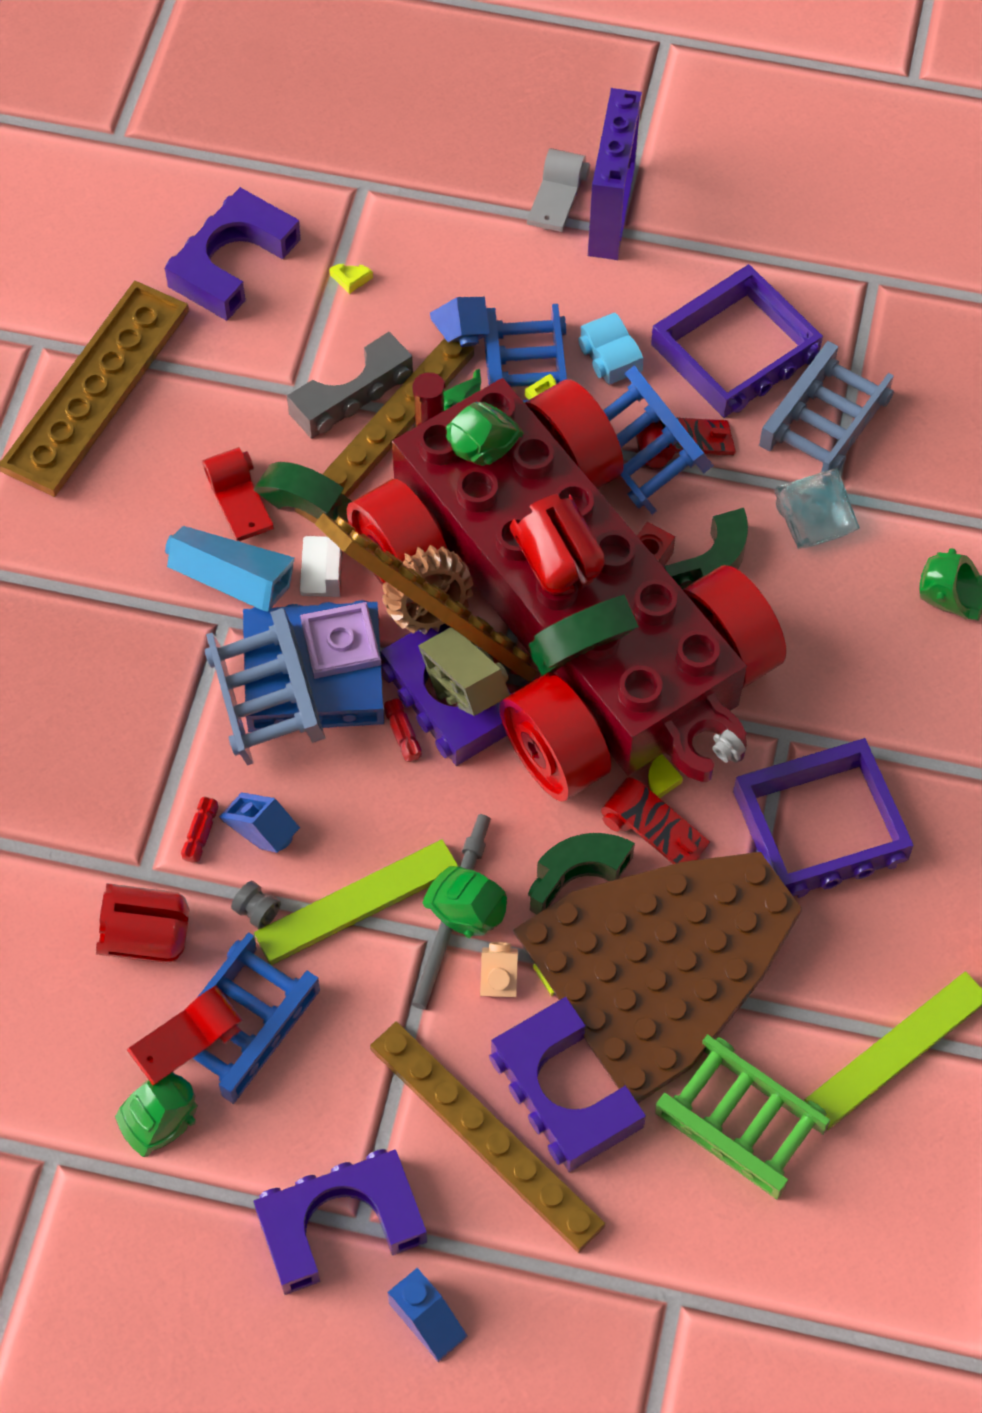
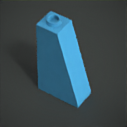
M182 526L174 535H170L165 547V553L169 555L168 568L263 611L268 612L290 587L295 557L187 526Z

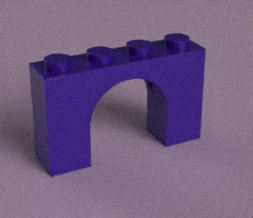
M239 187L232 196H228L224 200L222 207L213 216H209L206 219L203 227L196 235L191 236L186 241L182 250L168 260L165 266L168 287L228 321L246 301L244 283L242 280L211 262L213 254L226 244L244 241L256 244L277 257L284 259L301 240L299 220Z
M444 623L440 625L439 632L430 628L426 635H424L418 629L415 633L411 632L380 650L381 674L388 683L393 682L398 688L397 693L404 706L407 708L412 707L416 712V719L425 733L431 732L436 739L435 744L440 754L444 758L449 757L455 766H458L503 739L507 734L500 716V702L473 716L458 707L438 702L428 693L425 685L429 674L418 645L451 628Z
M564 997L492 1039V1054L489 1055V1058L495 1070L499 1074L504 1072L511 1082L508 1087L515 1101L518 1104L524 1102L531 1113L528 1115V1119L536 1133H544L550 1142L548 1150L554 1161L558 1165L563 1163L568 1172H571L644 1128L646 1115L626 1085L594 1105L583 1109L560 1107L545 1096L538 1082L541 1068L549 1059L583 1040V1034H585V1024L567 997Z
M386 1149L374 1151L367 1155L364 1161L353 1165L351 1162L338 1164L331 1169V1173L316 1177V1175L302 1177L295 1182V1186L284 1190L272 1188L261 1193L259 1199L253 1200L284 1295L320 1282L319 1272L306 1238V1232L313 1213L329 1200L350 1197L370 1206L380 1221L392 1255L427 1243V1231L396 1149L389 1152Z

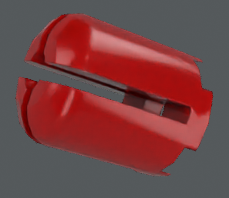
M558 493L545 497L531 504L532 512L518 524L515 518L509 526L511 533L541 587L550 595L573 593L575 591L573 586L575 582L578 584V588L582 589L591 584L601 573L605 563L604 553L571 494H569L567 499H560Z
M106 883V892L103 894L99 919L100 938L99 942L96 943V955L167 964L176 961L184 951L190 913L186 898L178 892Z

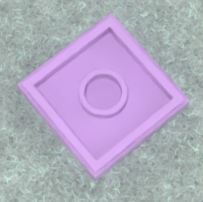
M367 602L300 615L314 679L381 665Z

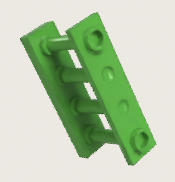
M707 1034L703 1039V1045L706 1046L705 1053L708 1057L679 1096L674 1095L672 1098L664 1092L656 1103L655 1114L778 1200L785 1190L788 1181L783 1176L785 1174L783 1171L784 1167L811 1129L814 1128L824 1135L828 1129L830 1119L826 1117L827 1113L821 1106L812 1101L804 1102L734 1053L735 1049L727 1041L719 1037L715 1040ZM722 1064L739 1077L710 1117L705 1116L702 1119L691 1111L693 1109L691 1104L719 1065ZM752 1085L768 1096L769 1099L741 1138H735L733 1141L722 1133L723 1128L721 1126ZM784 1107L800 1120L771 1161L766 1160L764 1163L753 1155L754 1150L752 1147L779 1109Z

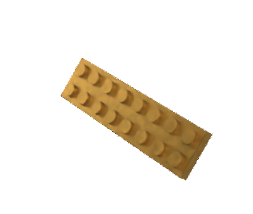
M134 280L0 461V472L56 497L189 312L188 304Z
M322 513L315 522V525L343 552L529 683L536 676L538 671L528 663L531 657L515 646L516 643L502 632L498 633L493 630L494 628L479 616L476 617L471 614L472 612L459 601L450 599L449 595L435 584L431 585L426 582L422 575L411 567L408 569L403 565L402 561L386 550L384 552L368 536L356 532L355 528L340 516L334 521Z

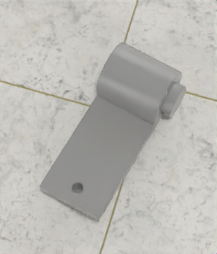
M549 149L544 164L543 181L527 218L528 225L541 227L545 230L563 231L581 181H587L589 176L590 163L586 162L585 155Z

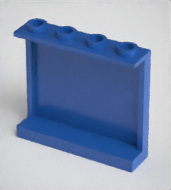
M365 600L346 604L324 602L320 605L310 606L290 604L286 607L271 608L268 612L256 607L243 609V634L245 639L268 631L269 626L274 625L271 612L284 608L294 629L322 728L384 724L381 665L314 679L300 617L303 614L367 602L380 655L378 602H368ZM272 643L244 653V670L278 659L277 655L282 654L280 645L275 646ZM280 672L245 684V702L286 688V684L291 682L289 674ZM291 701L246 716L248 732L293 718L294 713L299 712L297 702L292 704Z

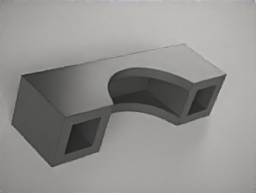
M390 331L364 347L365 368L351 382L342 385H326L312 379L287 395L289 415L311 439L320 433L328 432L334 424L345 417L353 416L361 407L370 401L380 399L386 391L397 384H403L413 373L412 355Z

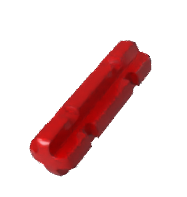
M394 698L384 703V712L387 719L390 720L389 724L398 745L402 749L401 752L407 762H411L422 756V749L418 740L415 739L416 735L407 714L404 713L405 709L401 700Z
M202 797L197 806L198 813H195L186 837L188 841L184 843L181 851L183 860L192 863L200 861L203 853L202 847L206 845L213 825L212 819L216 816L219 808L217 800L209 797Z

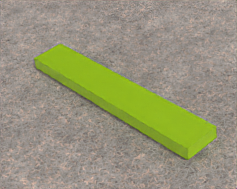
M443 839L255 931L254 937L268 963L273 965L430 887L432 882L449 866L458 865Z
M966 971L963 972L805 1098L804 1102L812 1101L826 1111V1117L830 1119L827 1131L830 1130L982 1007V988Z

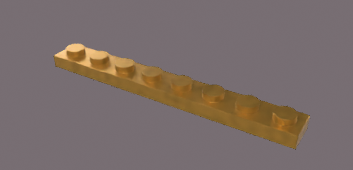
M444 338L323 472V475L342 486L344 489L341 493L349 497L392 449V440L406 433L415 423V397L413 395V382L415 378L420 374L432 372L443 378L446 388L474 356V347H462L460 342H447ZM295 508V512L315 524L318 520L309 513Z
M397 1021L370 1044V1050L577 1253L586 1247L605 1228V1222Z

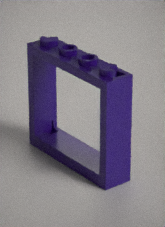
M611 88L592 182L588 256L611 260H618L636 166L642 92Z
M747 264L653 325L651 345L725 418L733 412L737 413L744 409L748 402L755 397L764 396L779 381L788 380L803 365H809L821 349L823 335L750 264ZM748 296L798 346L727 393L676 341L743 297Z
M866 738L736 777L733 793L758 852L763 854L792 896L797 895L798 898H801L808 894L810 890L820 887L831 889L838 886L842 880L852 877L863 879L873 874L875 870L884 867L895 869L897 864L909 860L914 846ZM860 767L893 842L788 874L756 798Z

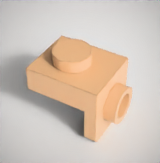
M491 942L489 943V948H482L480 996L516 997L518 949L511 948V943Z

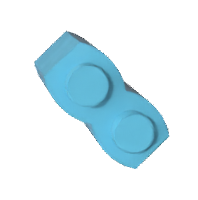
M615 312L581 326V337L578 338L580 349L584 355L589 354L593 360L592 365L599 378L603 377L610 385L627 378L624 373L634 365L639 372L643 371V355L634 339L628 334L624 323Z

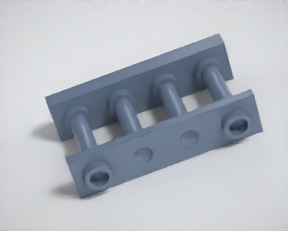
M830 341L825 343L762 427L759 443L760 447L770 452L777 442L782 443L784 441L821 461L823 466L820 480L826 482L832 472L837 474L846 460L845 454L880 406L886 407L894 394V390L891 389L894 375L888 373L879 386L839 365V361L836 360L839 346ZM826 376L829 378L834 376L871 397L864 407H861L823 387L822 381ZM817 397L855 419L846 430L807 409V401L810 398L815 399ZM801 419L839 441L830 452L791 431L790 424L793 420L799 421Z
M284 608L271 612L274 625L269 626L268 631L221 647L213 632L206 634L209 648L205 649V655L210 667H215L234 734L229 736V742L234 755H241L247 766L254 763L249 747L298 730L300 733L306 732L312 743L325 739L294 629ZM272 643L275 646L280 645L282 654L277 655L278 659L229 675L226 659ZM280 672L289 674L291 682L286 684V688L237 704L234 688ZM291 701L292 704L297 702L299 712L294 713L293 718L247 734L245 733L242 717Z

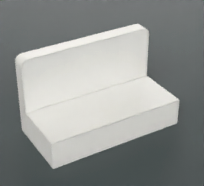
M305 536L303 538L300 594L302 596L340 597L342 550L330 538L321 536Z

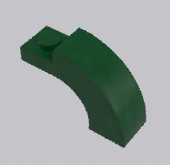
M290 462L272 463L253 489L278 509L289 506L303 510L317 519L324 513L334 521L340 516L348 522L347 506L352 501L341 493L344 488L325 475L308 467Z
M744 507L713 516L710 534L714 544L707 552L691 559L664 566V569L681 589H684L722 565H729L739 569L743 560L748 534V521Z
M624 594L593 605L558 621L534 635L535 640L528 645L534 663L538 666L541 675L545 676L554 673L571 660L590 650L623 638L639 626Z
M606 833L580 834L557 843L537 862L538 878L534 881L528 892V896H530V911L537 915L548 908L560 890L576 878L596 876L609 882L619 879L633 859L635 843L623 837Z

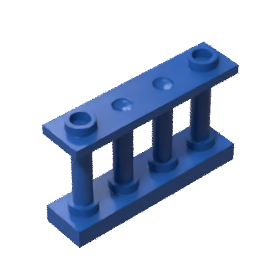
M552 304L551 320L503 323V320H497L496 308H487L490 334L484 337L488 385L504 378L511 387L531 386L550 373L554 377L556 384L567 379L562 335H566L565 316H559L558 304ZM552 333L554 345L506 349L505 346H499V339H504V336ZM555 358L556 372L508 375V371L502 372L501 365H506V361Z
M634 365L624 373L632 382L627 387L629 390L603 411L609 421H611L636 400L640 402L645 399L649 404L644 408L646 412L617 434L621 447L653 422L657 424L661 420L666 426L661 430L663 432L662 435L624 464L621 474L622 478L631 488L627 495L638 509L645 506L653 515L657 510L648 499L652 494L688 466L692 468L696 464L704 474L714 465ZM679 442L684 448L679 452L680 456L639 488L631 475L670 444L674 446Z
M249 932L242 941L237 940L233 943L227 953L228 959L198 995L199 997L217 985L222 993L263 1019L264 1026L257 1035L252 1034L249 1036L241 1030L237 1036L230 1040L242 1048V1055L235 1064H226L207 1050L192 1058L219 1076L221 1095L232 1104L237 1101L320 992L318 977L306 970L300 979H292L255 955L254 953L257 950L255 937ZM244 965L285 991L286 997L278 1007H270L232 982Z

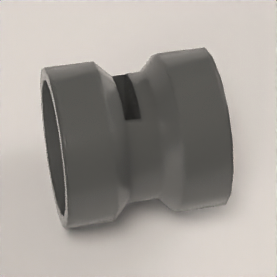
M249 881L234 897L231 909L241 916L247 915L250 918V923L257 929H261L273 921L280 910L281 901L273 895L263 894L260 885L254 881Z

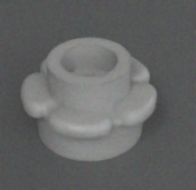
M725 730L721 735L715 734L713 737L715 745L712 747L713 751L722 761L726 763L730 760L738 762L741 759L740 755L746 749L742 741L733 732Z

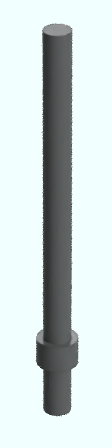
M483 814L477 816L472 834L465 840L462 849L464 856L460 867L474 870L477 859L482 858L486 846L484 839L491 821L490 817ZM442 921L440 922L412 1003L418 1009H426L453 931Z

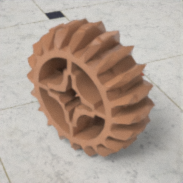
M432 545L429 546L426 552L417 547L416 554L413 556L405 553L404 566L408 569L411 567L422 575L426 582L431 585L435 584L449 595L450 599L453 601L457 600L466 608H469L467 599L474 596L471 588L474 584L473 578L470 575L468 566L465 562H462L458 554H455L454 551L450 553L444 547L437 550ZM389 583L382 584L383 592L385 593L382 598L387 608L386 611L402 629L407 628L412 633L419 629L424 635H426L430 628L439 632L440 625L444 624L443 621Z

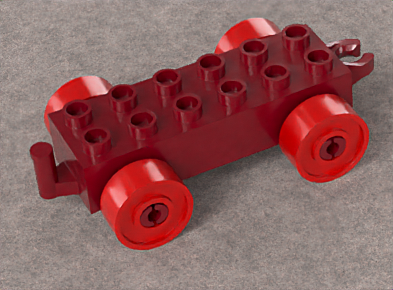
M432 372L417 376L413 382L416 427L392 440L394 478L348 504L347 518L349 524L355 528L356 532L361 535L365 534L377 543L380 549L384 552L386 550L402 562L405 561V553L413 556L416 554L417 547L424 552L427 551L430 545L437 550L444 547L450 553L454 551L455 554L459 555L462 562H465L468 566L474 585L530 655L531 650L528 644L535 640L534 635L579 611L625 594L639 626L638 628L619 640L607 643L576 657L554 673L540 676L500 702L501 720L515 752L531 776L551 797L564 802L609 774L611 770L610 754L627 776L663 753H666L670 756L672 763L688 778L702 783L709 782L713 775L714 763L712 759L702 756L695 751L692 744L694 737L702 732H713L721 735L725 730H729L742 741L746 749V731L740 720L731 710L739 706L743 688L783 664L786 659L787 649L783 631L774 611L761 591L746 575L729 565H722L684 589H681L598 491L599 488L622 474L624 468L623 454L617 435L603 409L594 397L577 382L565 379L530 400L523 402L505 379L501 378L444 411L445 382L443 378ZM474 402H486L502 410L524 432L523 437H519L504 456L490 465H476L473 462L460 458L456 455L451 447V443L446 438V426L463 409ZM557 493L560 499H567L569 494H571L601 547L605 558L601 573L591 584L579 589L578 584L575 582L573 584L575 591L567 595H550L543 590L509 527L514 518L518 524L532 512L531 504ZM374 573L381 584L386 583V581ZM745 752L740 755L741 759L739 761L744 759Z

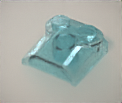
M837 468L789 482L774 489L777 497L776 508L785 518L798 549L813 547L841 538L860 528Z

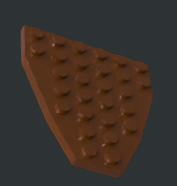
M761 852L680 862L576 890L516 927L513 931L533 963L538 967L554 991L558 1000L567 997L585 1024L584 1039L618 1090L626 1085L636 1102L639 1103L693 1068L706 1051L703 1039L707 1034L716 1039L759 985L802 910Z

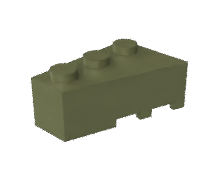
M449 628L418 645L437 699L442 700L448 697L446 698L448 704L453 705L459 702L457 704L459 709L475 716L509 696L506 686L509 678L504 667L500 663L495 664L487 652L483 649L479 650L473 642L453 628Z

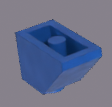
M456 297L430 312L432 322L447 342H460L462 347L474 346L479 344L480 339L490 334L485 297Z
M243 792L219 816L225 824L259 849L276 853L285 849L292 842V836L300 828L276 798Z
M418 1268L388 1291L389 1305L437 1362L467 1338L466 1332L441 1294Z

